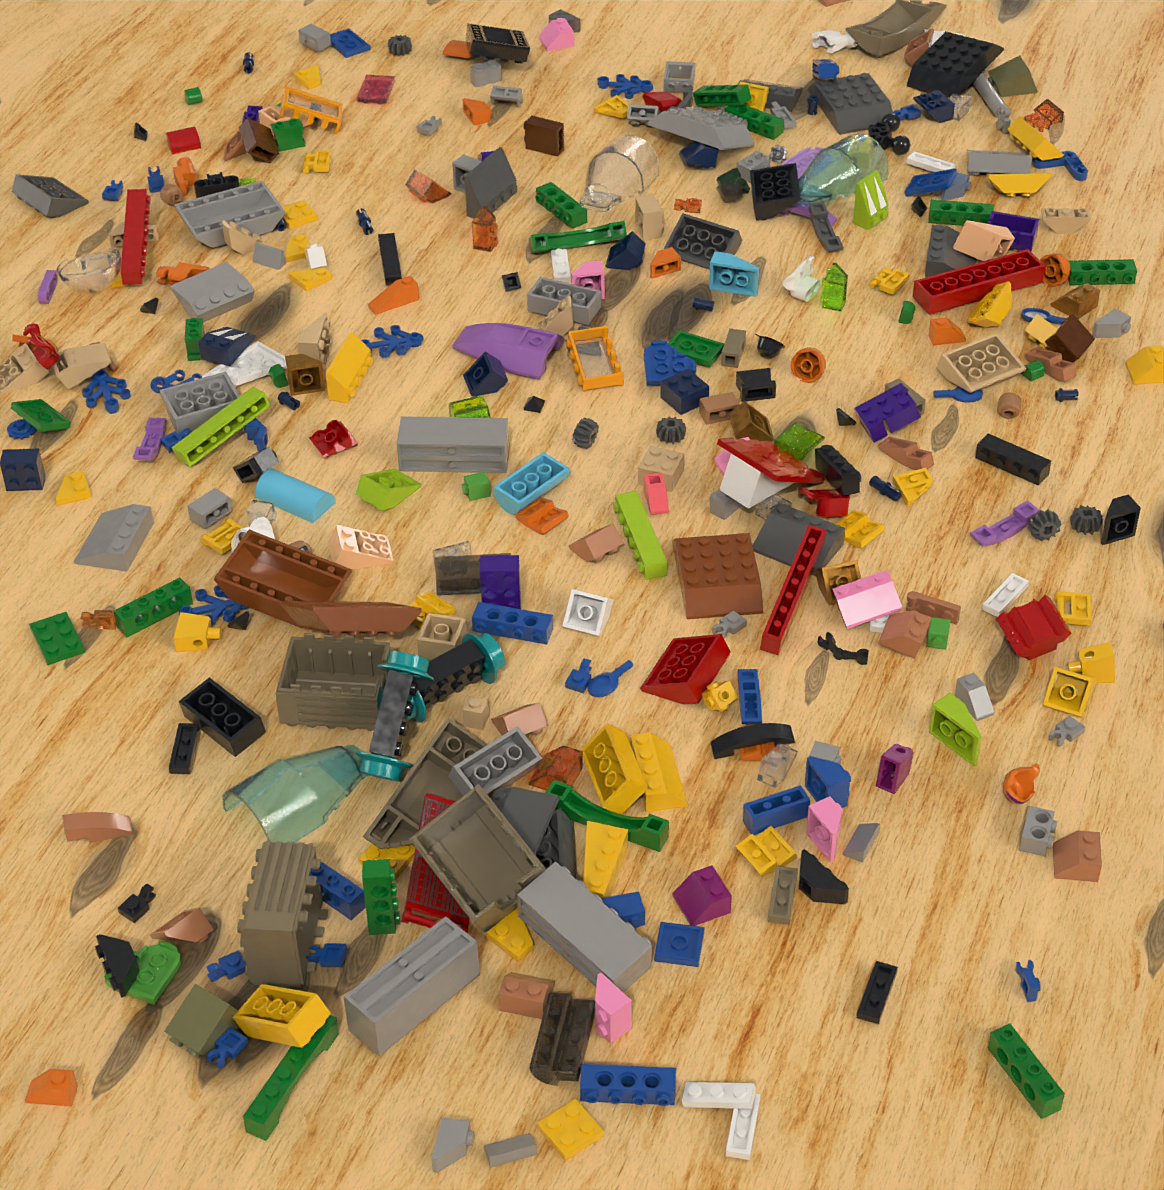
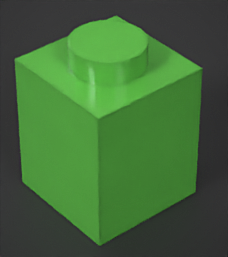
M485 471L464 476L462 491L464 495L467 494L469 501L491 496L490 482Z
M931 617L927 647L946 650L951 620Z

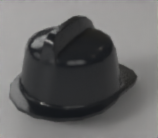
M755 334L759 337L757 350L764 358L776 357L781 349L785 348L784 344L775 339Z

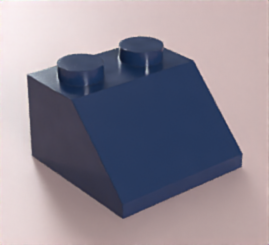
M633 231L610 248L605 267L620 270H631L634 267H638L643 261L642 257L645 252L646 243Z
M484 352L463 374L469 392L473 397L496 393L508 381L500 360L487 352Z

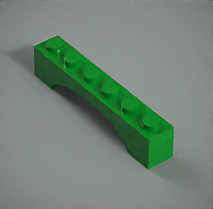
M625 221L576 231L534 234L529 237L531 254L551 252V250L571 249L617 242L627 236Z
M553 780L545 792L558 795L560 799L555 810L561 808L570 820L587 826V821L628 829V841L658 852L661 851L669 838V820L649 814L648 817H632L606 810L579 795L573 790V786Z
M329 1015L324 1025L318 1028L310 1041L302 1048L290 1047L243 1115L246 1133L265 1141L268 1140L279 1124L282 1110L300 1077L324 1050H329L338 1037L337 1017Z

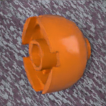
M1053 253L1044 255L1040 259L1045 265L1043 284L1047 283L1049 287H1053L1067 281L1071 267L1069 261L1063 255Z
M807 347L801 349L791 359V370L795 377L797 376L802 379L800 380L802 382L810 383L816 381L823 375L826 369L824 355L815 348Z

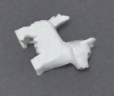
M825 30L812 34V39L819 38L812 42V47L819 48V46H824L828 48L826 50L828 53L839 51L844 47L851 49L858 45L848 33L842 35L837 31Z

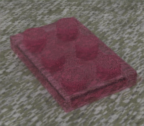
M366 75L357 96V101L365 104H386L395 83V76Z

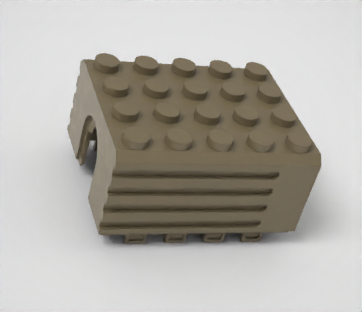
M304 633V637L292 636L275 693L280 723H285L288 726L302 724L310 728L318 725L327 726L329 729L347 727L349 730L366 728L368 731H374L383 689L388 676V672L378 669L377 665L387 663L389 651H391L390 642L374 641V637H363V641L354 640V636L346 635L343 636L344 639H334V635L324 634V638H315L314 634Z
M479 783L409 838L467 916L483 933L489 931L518 907L517 894L546 870Z
M267 840L262 844V848L256 851V862L258 864L253 866L251 870L253 884L247 885V897L249 899L243 902L242 914L244 919H239L237 926L238 933H241L240 947L244 948L243 961L246 962L245 973L254 985L265 984L276 987L301 988L305 983L306 974L315 973L317 963L309 962L306 956L316 953L315 950L309 949L310 946L315 945L320 948V944H313L315 937H323L324 927L317 926L318 920H326L328 910L321 909L323 903L321 884L316 883V876H309L311 869H319L321 859H317L313 843L304 844L298 842V844H293V842L282 843V841L271 842Z

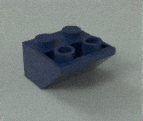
M934 90L933 92L913 97L914 101L940 123L953 120L955 104L941 91Z
M693 141L683 148L679 155L688 166L701 165V167L709 169L710 167H715L719 149Z

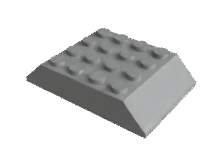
M698 106L663 111L647 124L721 150L754 146V141L746 125L740 123L739 119H728L726 115H716L714 111L710 110L703 111Z
M263 181L174 204V208L194 238L211 248L227 244L224 241L223 220L229 223L233 221L239 228L244 227L249 230L250 234L263 235L273 231L285 215L284 209Z

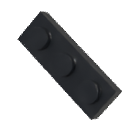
M199 723L178 724L169 764L170 774L191 773L200 731Z
M879 961L875 962L857 1012L858 1019L879 1025L897 975L898 967Z

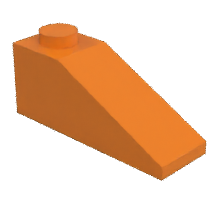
M411 276L396 280L369 302L368 307L377 315L418 301V283Z

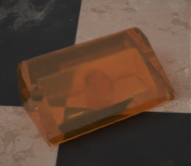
M1049 99L1044 100L1034 109V112L1050 125L1063 122L1064 111Z

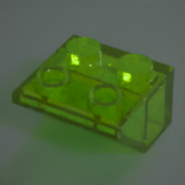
M834 262L831 268L827 269L826 278L823 277L821 287H824L820 300L823 301L822 308L842 311L846 303L848 275Z
M482 395L449 403L450 417L491 418L488 405Z
M794 423L774 439V444L780 450L793 455L794 459H800L820 444L825 437L798 423Z

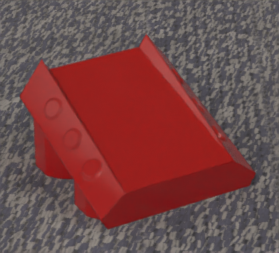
M666 91L645 92L642 96L645 105L658 106L660 113L667 111L671 106L677 107L682 102L680 98Z
M338 420L330 421L326 429L317 430L309 437L324 458L358 446L344 424Z

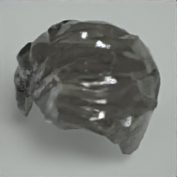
M736 179V184L726 181L717 186L718 193L725 203L736 202L745 193L744 185L738 179Z

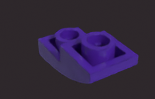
M248 106L247 112H244L242 123L247 118L259 123L258 111L263 109V106Z

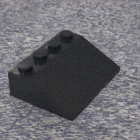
M796 163L750 170L756 221L773 218L801 200Z

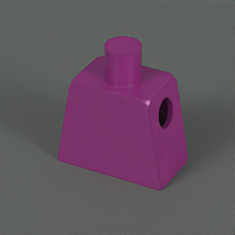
M894 744L882 754L876 787L892 794L897 792L910 773L914 754L911 748Z

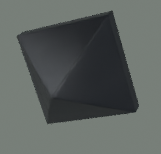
M135 123L134 138L146 141L148 131L138 123Z
M917 196L912 203L911 210L921 217L927 210V206L921 197Z
M518 272L502 275L505 292L521 288Z
M158 297L144 303L140 311L155 314L159 301Z
M536 396L529 397L524 410L540 413L545 400Z
M840 408L836 409L839 426L857 424Z
M249 611L244 612L228 623V628L246 630L250 615Z

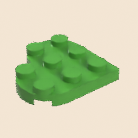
M158 941L159 944L152 945L148 948L145 945L139 952L134 951L140 972L127 995L155 1005L177 974L182 962L176 946L169 942ZM105 973V981H106V984H107V986H109L110 988H112V986H111V984H110V981H109V978H111L112 976H111V974L106 975V973Z

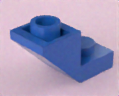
M254 418L244 426V432L247 433L248 440H254L257 450L260 451L265 449L268 444L267 428Z

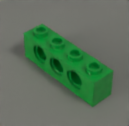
M748 84L702 86L693 92L694 100L698 107L741 106L752 99Z
M744 104L725 108V112L728 114L731 113L733 116L736 115L738 118L746 119L748 131L775 140L784 132V119Z
M549 182L536 188V201L571 229L587 223V209L555 184Z
M931 199L928 223L964 226L966 220L987 224L991 212L994 211V204Z
M1134 259L1069 261L1071 267L1068 277L1069 285H1084L1086 283L1090 285L1135 284L1137 268Z
M179 577L114 610L117 628L128 638L180 611L181 607L192 605L191 589Z
M390 859L362 861V881L369 935L396 934V925L400 924V913L396 911L398 910V897H394L397 896V885L392 883L395 882V868H390Z
M1011 1023L990 1033L988 1050L1038 1116L1043 1119L1060 1111L1065 1093Z

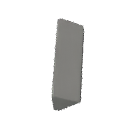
M256 243L253 256L254 263L280 270L286 264L283 250Z
M859 824L843 855L863 862L879 834L880 824Z
M530 1133L484 1146L490 1168L537 1155L536 1144Z

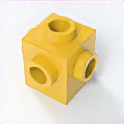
M729 680L719 683L717 681L707 686L706 691L701 693L704 698V704L710 711L718 710L722 712L730 707L729 704L738 699Z

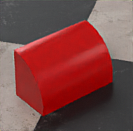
M195 126L166 132L167 144L172 154L201 148Z

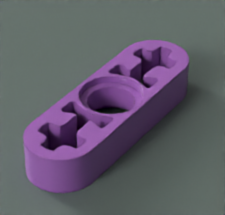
M47 270L38 291V301L40 304H49L58 281L56 270Z

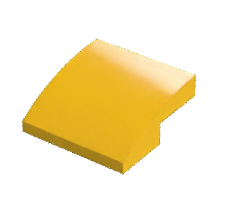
M855 510L836 523V525L845 528L844 541L859 548L866 546L885 530L884 524L871 521L867 513Z
M430 591L417 595L415 603L407 605L422 608V612L412 622L419 628H422L428 613L452 616L456 612V608Z
M772 826L756 837L751 834L736 845L737 850L760 876L776 871V866L784 867L798 858L796 852Z

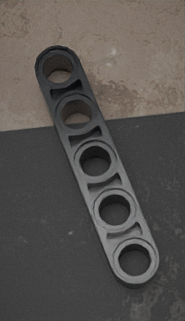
M394 233L378 234L385 284L391 285L396 280L402 279Z

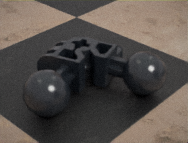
M888 113L883 117L882 122L869 125L868 139H875L874 149H880L883 152L891 146L893 151L899 155L909 151L911 143L906 136L899 135L892 138V132L896 131L900 126L899 116L894 113Z

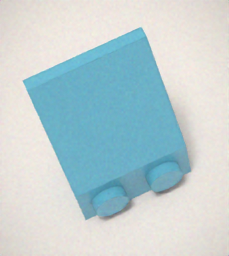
M715 251L710 261L709 289L757 297L759 267L730 253Z

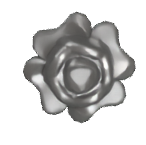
M777 144L775 148H771L769 156L773 162L781 163L782 160H786L788 151L785 150V146Z

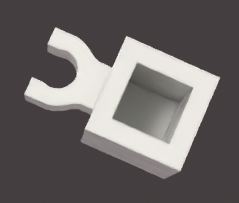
M318 243L308 245L309 248L304 249L308 268L312 269L327 265L323 246H318Z

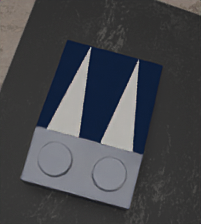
M230 327L207 332L198 342L201 359L231 366L256 338V334Z

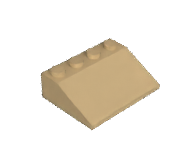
M998 333L943 353L937 365L938 370L948 381L970 393L1026 371V367Z

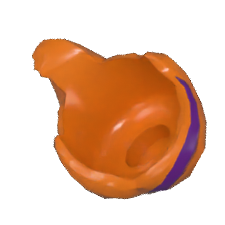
M1034 764L1032 767H1019L1006 774L1003 790L1009 801L1013 804H1023L1034 796L1033 780L1040 773L1038 764Z

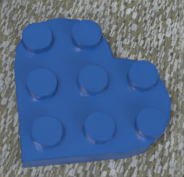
M653 341L650 346L644 349L643 359L647 386L661 385L662 380L687 369L696 374L695 360L687 357L685 353H678L676 347L674 346L673 348L667 344V341Z

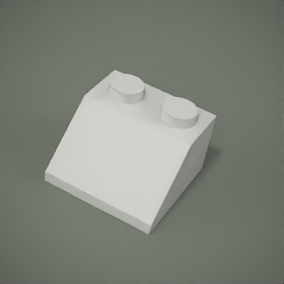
M572 589L562 626L600 636L610 617L614 599Z

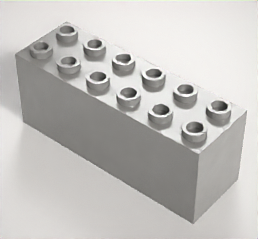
M401 416L397 439L399 471L465 473L485 471V473H506L509 453L508 418Z
M554 862L517 894L518 917L594 986L597 987L598 974L603 973L622 992H625L651 968V942L645 936L641 937L635 932L634 927L629 922H624L613 908H608L597 894H592L581 880H576L565 866L561 867L557 862Z
M445 916L344 996L348 1030L374 1053L381 1056L480 975L477 941Z

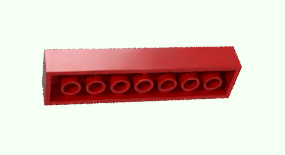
M1026 249L915 280L913 298L929 315L982 300L986 294L993 290L992 288L995 285L1010 281L1011 291L1042 283L1045 265L1031 251Z

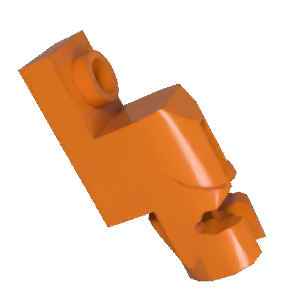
M182 157L177 161V167H173L177 187L182 190L183 196H186V189H189V186L194 185L197 181V174L190 158Z
M179 262L176 267L160 266L157 269L156 277L161 278L157 282L173 285L209 270V267Z

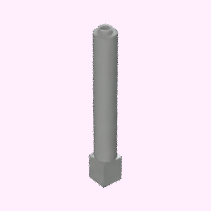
M982 72L972 84L993 114L998 117V114H1001L1000 107L1006 104Z

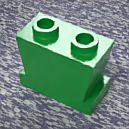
M299 118L270 124L279 152L305 147V140L302 137L303 124Z
M203 318L186 319L185 344L188 361L204 360L201 359L198 342L205 335Z

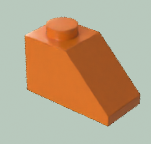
M467 98L462 99L463 112L474 126L490 122L492 111L485 102Z
M672 247L657 251L650 263L651 278L681 270V256Z
M947 317L930 319L929 338L933 346L966 342L962 330Z
M49 1069L31 1080L25 1102L72 1107L78 1088L73 1070Z

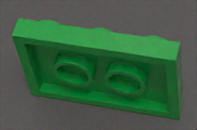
M681 330L668 343L673 348L675 346L678 353H685L687 357L692 360L694 359L695 363L707 367L712 366L722 353L724 343Z
M42 399L18 401L11 404V409L39 432L60 431L70 428L71 422Z
M67 612L29 624L47 665L85 653L84 646Z

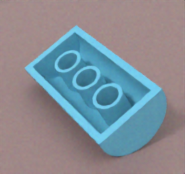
M543 452L493 487L494 496L498 504L506 512L516 514L568 478L570 468Z
M273 468L266 470L256 485L255 496L257 499L311 523H314L335 504L333 494Z

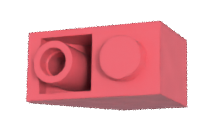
M662 472L645 474L643 491L650 514L669 513L666 486Z

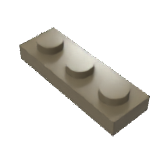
M776 866L768 922L790 925L798 874L797 868Z

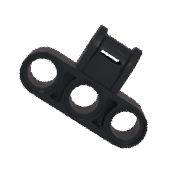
M222 172L214 175L207 174V179L197 180L194 183L196 198L240 187L237 176L223 177Z

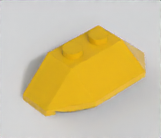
M1051 173L986 175V179L1000 193H1006V196H1015V193H1021V196H1031V193H1035L1051 177Z
M1010 281L995 285L992 288L993 290L986 294L966 320L967 323L985 328L999 326L1012 307Z

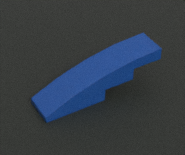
M738 669L741 724H762L758 669Z

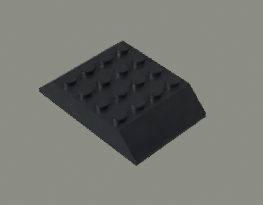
M467 23L466 45L472 57L480 58V56H485L486 59L490 60L500 58V61L504 62L514 60L515 63L519 64L527 62L530 46L523 31Z
M945 32L913 63L907 87L929 93L939 90L946 97L956 100L1004 51V48L987 41Z

